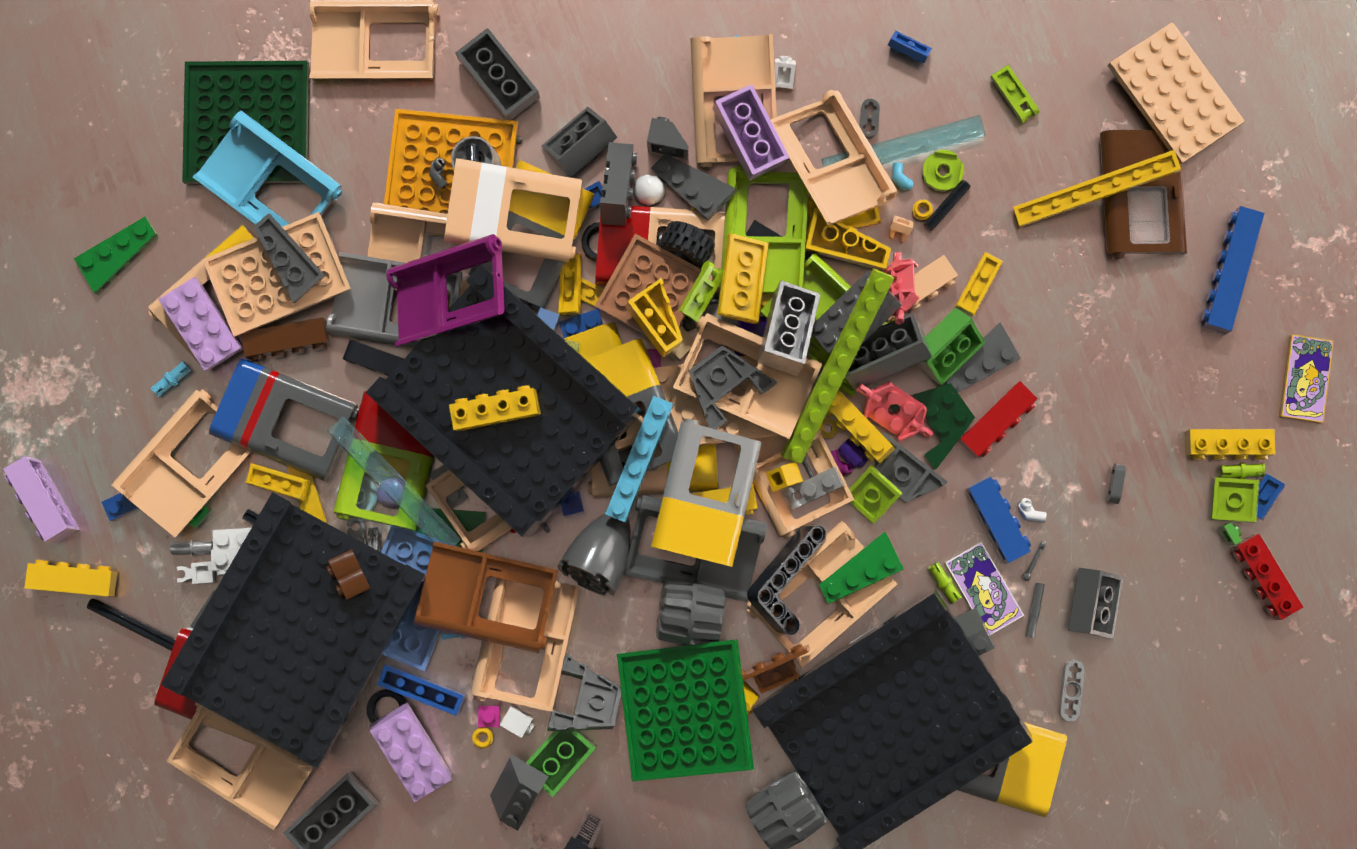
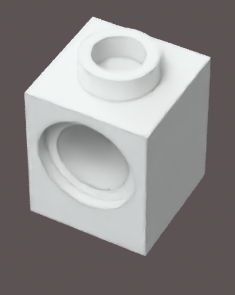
M510 706L500 726L521 738L525 734L529 736L535 725L532 723L533 717L514 706Z

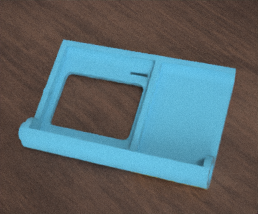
M243 111L238 112L229 124L231 129L200 171L193 176L195 180L254 224H257L268 213L282 227L289 224L255 197L259 188L278 165L285 168L322 197L321 202L311 215L317 212L322 215L333 200L336 201L342 194L340 190L341 185Z

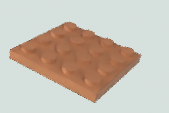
M635 234L599 297L595 308L645 334L625 307L630 299L662 278L673 315H675L678 327H680L685 315L678 310L701 273V269Z

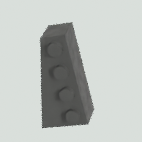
M609 142L606 158L607 169L604 172V184L602 185V197L600 199L601 224L626 226V219L631 218V206H628V201L633 200V188H630V183L635 182V170H632V166L637 164V153L634 152V144Z

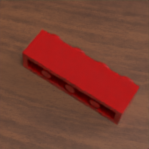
M1021 381L1017 382L958 442L975 459L979 456L983 458L992 450L989 446L994 441L999 443L1007 435L1004 431L1009 426L1013 429L1021 421L1019 417L1024 412L1028 414L1036 406L1034 402L1038 398Z

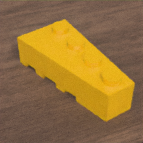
M816 207L812 210L806 233V252H815L818 255L880 271L886 269L891 248L840 221L827 225Z

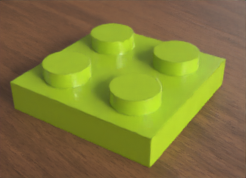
M872 465L849 488L854 498L850 503L873 524L902 495V492Z
M1215 477L1212 519L1256 523L1259 480Z

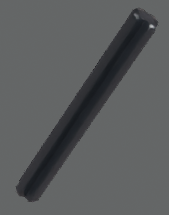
M91 598L89 600L87 609L172 651L176 639L96 599Z

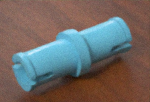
M182 361L172 371H167L164 377L151 387V390L154 393L157 392L156 395L161 397L169 388L178 385V381L192 371L189 365L186 366V362Z

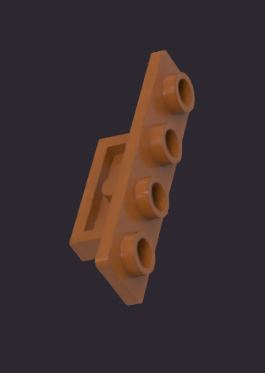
M799 644L791 648V652L785 655L781 652L771 657L772 660L764 663V661H760L752 666L753 669L748 671L742 669L743 681L754 677L762 694L799 678L800 673L793 659L808 653L810 650L809 645L803 646Z

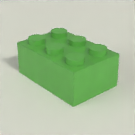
M955 307L926 336L932 357L919 362L926 375L942 386L986 342L972 318Z
M579 730L553 731L526 763L549 776L543 789L553 797L597 747Z

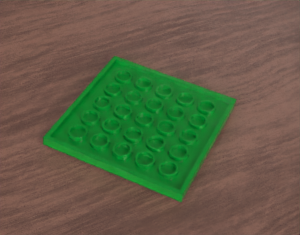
M738 639L617 654L632 782L754 769Z

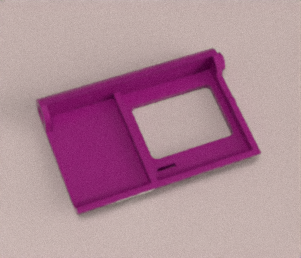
M491 234L387 270L386 277L391 287L397 289L398 342H395L396 347L503 314L502 241L499 237ZM492 261L494 297L478 304L448 312V275ZM392 275L397 278V282L393 280Z

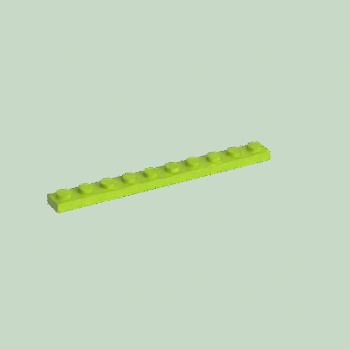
M873 268L794 427L790 439H788L781 453L783 458L802 463L894 280L892 275Z

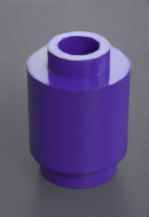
M849 438L837 450L841 453L840 456L854 469L857 467L861 469L868 462L867 455L864 453L865 450L861 446H857Z

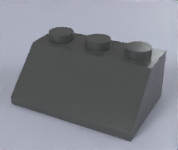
M586 107L546 141L542 148L567 175L572 177L580 172L582 167L589 161L594 160L603 149L607 148L609 142H613L618 137L605 119L589 107Z
M1079 568L1076 577L1075 595L1073 596V607L1069 618V630L1113 639L1124 577L1101 570Z
M512 754L490 796L499 820L518 831L549 776Z

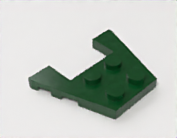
M952 383L911 395L925 405L927 409L925 418L942 441L924 454L934 469L940 466L976 418ZM893 404L890 407L895 412L898 410L899 405Z

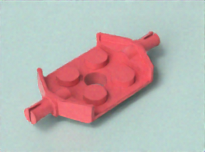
M896 252V254H893L894 262L882 272L894 277L889 291L898 299L902 306L891 316H895V323L900 325L901 322L904 323V313L920 297L915 293L914 267L917 268L918 264L913 259L902 260V253Z
M890 381L871 389L862 383L857 387L856 391L866 397L863 409L864 416L866 418L869 417L896 435L900 441L917 433H921L927 439L930 438V435H933V431L924 426L927 411L925 405ZM893 404L899 405V408H898L897 411H895V412H890V411H888V408H889L891 405H893Z

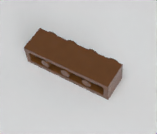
M321 317L246 332L241 335L244 357L249 360L251 359L252 362L264 360L266 356L279 358L288 352L301 354L305 352V349H325L326 345H331L329 334L326 332L327 321Z

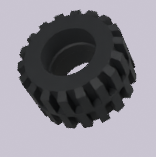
M671 221L668 223L658 246L701 269L703 264L709 260L715 248V243L700 228L686 222Z

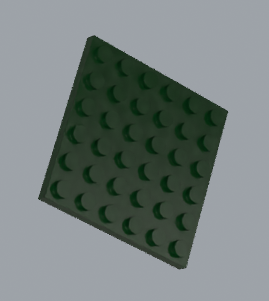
M307 60L186 61L184 72L182 182L184 184H201L193 178L194 174L200 171L231 129L229 127L231 120L240 111H243L308 160L309 62ZM278 165L264 183L303 182Z

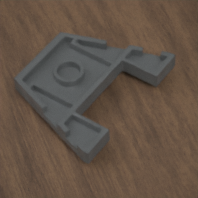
M724 346L719 347L688 372L707 425L715 430L727 422V419L716 407L715 403L745 380L749 379L761 395L777 385L775 379L763 374L761 370L746 363L744 359Z
M566 653L561 674L581 679L573 715L552 710L547 731L613 729L621 697V687L603 675L594 673L588 669L587 665L578 663L572 659L573 656Z

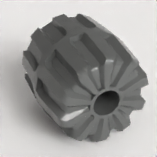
M664 582L657 617V639L683 646L719 642L725 607L724 591L720 588L692 582Z
M792 772L766 786L749 799L745 805L752 824L769 849H788L807 839L827 822L825 813L805 781L797 772Z

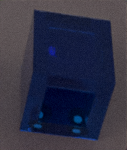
M580 491L570 493L561 503L565 518L585 513Z

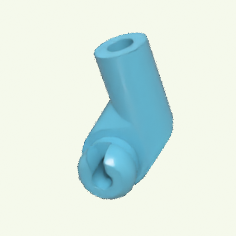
M894 162L892 171L893 183L901 190H911L913 181L903 174V163Z

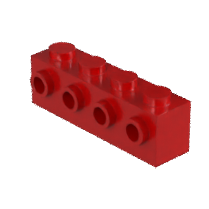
M1253 534L1232 547L1234 558L1238 563H1242L1245 568V576L1250 582L1254 583L1256 587L1255 592L1266 603V611L1271 618L1283 620L1304 608L1260 534Z

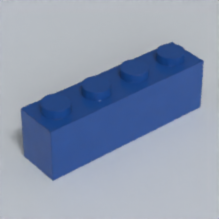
M989 477L966 489L1005 564L1031 552L1029 549L1031 546L1030 541L1026 535L1022 536L1019 530L1021 525L1016 517H1012L1009 511L1011 506L1006 498H1002L999 492L1001 487L996 479L993 480L992 477Z
M389 664L384 665L377 682L378 686L455 716L459 715L466 698V694Z

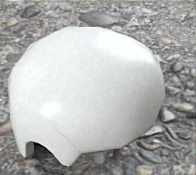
M647 174L636 180L633 186V194L639 203L645 206H652L663 201L666 187L661 178Z

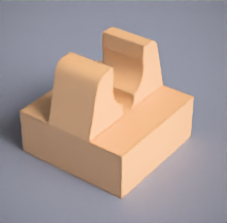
M894 215L890 227V237L893 238L896 232H901V241L904 242L910 235L914 222Z

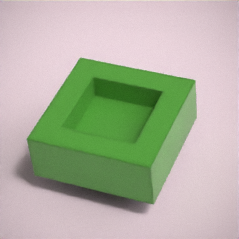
M1232 522L1219 527L1229 546L1236 545L1242 541L1239 528L1235 524L1233 525Z

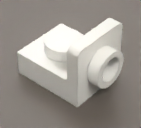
M780 56V59H775V87L793 89L796 61H792L791 57Z

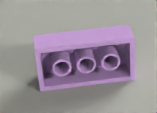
M752 84L715 101L712 109L749 181L787 163L790 157Z
M193 277L158 299L204 371L211 370L243 350V347L238 339L233 336L227 322L198 278Z
M24 456L3 469L6 473L4 476L5 480L10 486L14 487L17 492L15 493L16 499L20 504H24L27 510L25 514L36 525V533L41 540L60 543L80 531L39 459Z
M408 702L370 725L372 736L414 802L451 781V771Z

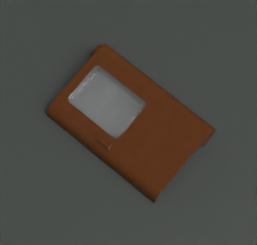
M1106 130L1100 132L1102 175L1169 152L1154 130ZM1182 164L1180 165V172L1103 198L1107 255L1111 256V259H1122L1126 254L1187 253Z

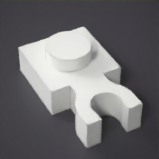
M211 561L191 563V568L185 566L177 567V571L185 572V577L177 578V583L187 582L192 579V584L215 583V572L211 571Z

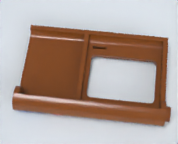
M434 541L414 625L539 653L540 649L544 650L547 638L543 637L558 570ZM489 576L539 587L544 590L535 629L523 628L479 617L478 612L486 579Z

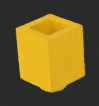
M796 462L766 472L773 492L803 482Z

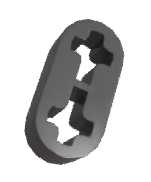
M875 99L865 100L860 109L859 127L867 139L873 138L878 131L880 106ZM869 104L872 105V108L876 109L872 111L871 117L868 116V110L865 109ZM867 121H871L870 127L874 129L869 134L863 129L866 128Z
M1114 463L1112 467L1107 502L1115 504L1120 502L1126 473L1125 465Z

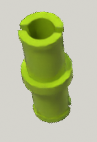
M1242 462L1239 465H1220V469H1222L1220 470L1221 478L1240 477V479H1246V477H1264L1265 473L1263 472H1266L1264 463L1245 464V462Z
M939 562L927 568L937 582V588L943 591L950 604L962 598L953 585L952 578L947 576Z

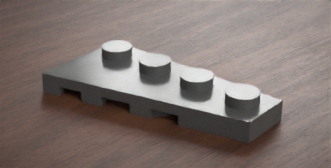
M664 154L651 167V170L708 221L737 192L736 188L667 154Z
M270 213L253 226L294 304L326 277Z
M1001 322L984 337L986 343L943 385L952 383L957 392H960L1021 359Z

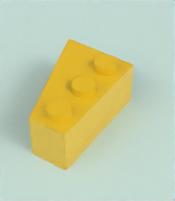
M660 278L630 299L625 308L664 358L678 348L683 339L664 289L663 280Z

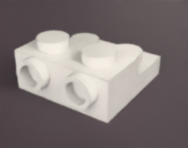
M251 528L213 530L211 571L217 573V576H224Z

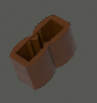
M352 549L328 560L330 565L326 568L331 578L336 577L339 585L335 587L341 598L345 596L346 600H349L371 589Z

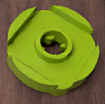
M938 150L928 156L922 168L925 184L939 192L955 189L964 176V165L957 157L958 155L950 150ZM942 166H946V170H949V173H946L944 176L938 173V169H941Z

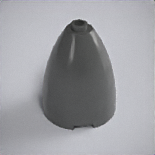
M604 513L591 522L574 539L558 564L559 571L564 576L571 575V578L578 582L577 585L603 596L608 592L614 596L623 577L629 554L631 534L629 518H627L626 522H623Z

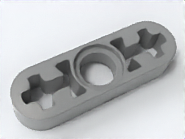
M1078 660L1067 661L1063 668L1059 715L1063 720L1069 722L1075 721L1080 715L1085 669L1084 665ZM1074 663L1079 668V672L1074 674V679H1079L1078 683L1067 681V677L1072 678V672L1069 671V667H1073ZM1071 684L1077 688V694L1073 697L1068 696L1066 693L1067 686ZM1065 698L1076 700V704L1071 703V709L1074 710V714H1071L1070 718L1064 713V709L1069 708V702H1065Z

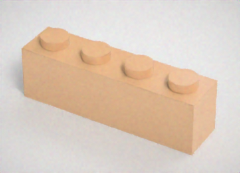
M945 255L914 274L915 293L920 299L909 309L910 312L921 306L920 302L924 299L929 301L937 296V291L942 287L946 290L956 283L954 280L958 274ZM890 316L887 321H894L895 316Z

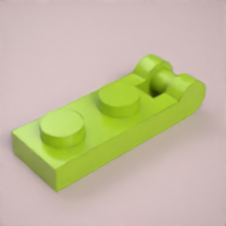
M1009 64L991 75L990 78L1021 124L1028 121L1030 116L1040 113L1039 108ZM1025 103L1028 108L1023 111L1020 106Z
M706 261L701 268V273L678 311L694 322H698L722 281L723 270L720 268L716 269L712 262ZM710 274L712 275V280H711V281L708 279V277L710 276Z

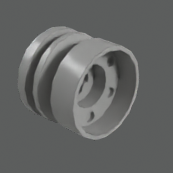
M471 136L464 138L452 150L451 161L454 170L456 158L466 160L465 147L469 144L471 149V143L479 146L480 162L501 166L500 157L497 152L481 137Z

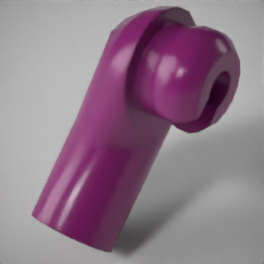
M830 451L842 476L852 474L853 467L839 459L838 451Z

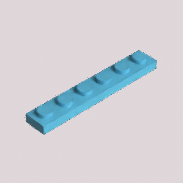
M653 396L606 510V515L623 522L627 521L673 408V403Z

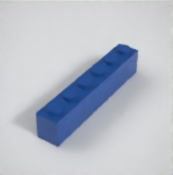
M1243 206L1231 212L1229 217L1230 229L1226 231L1223 238L1225 247L1218 256V262H1220L1219 269L1215 270L1212 281L1215 282L1214 287L1210 289L1207 296L1209 305L1207 309H1204L1201 318L1204 321L1203 328L1224 334L1232 331L1263 221V212Z

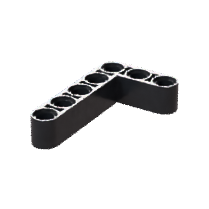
M803 525L747 591L749 602L776 632L793 635L799 630L798 618L778 595L825 540L826 530L821 525Z

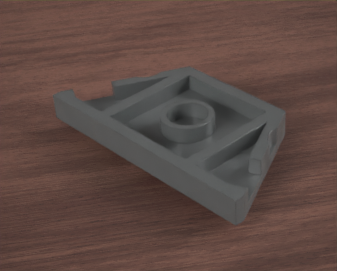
M885 432L882 433L895 450L881 463L876 460L875 468L902 492V495L899 497L902 501L907 503L947 483L944 478Z

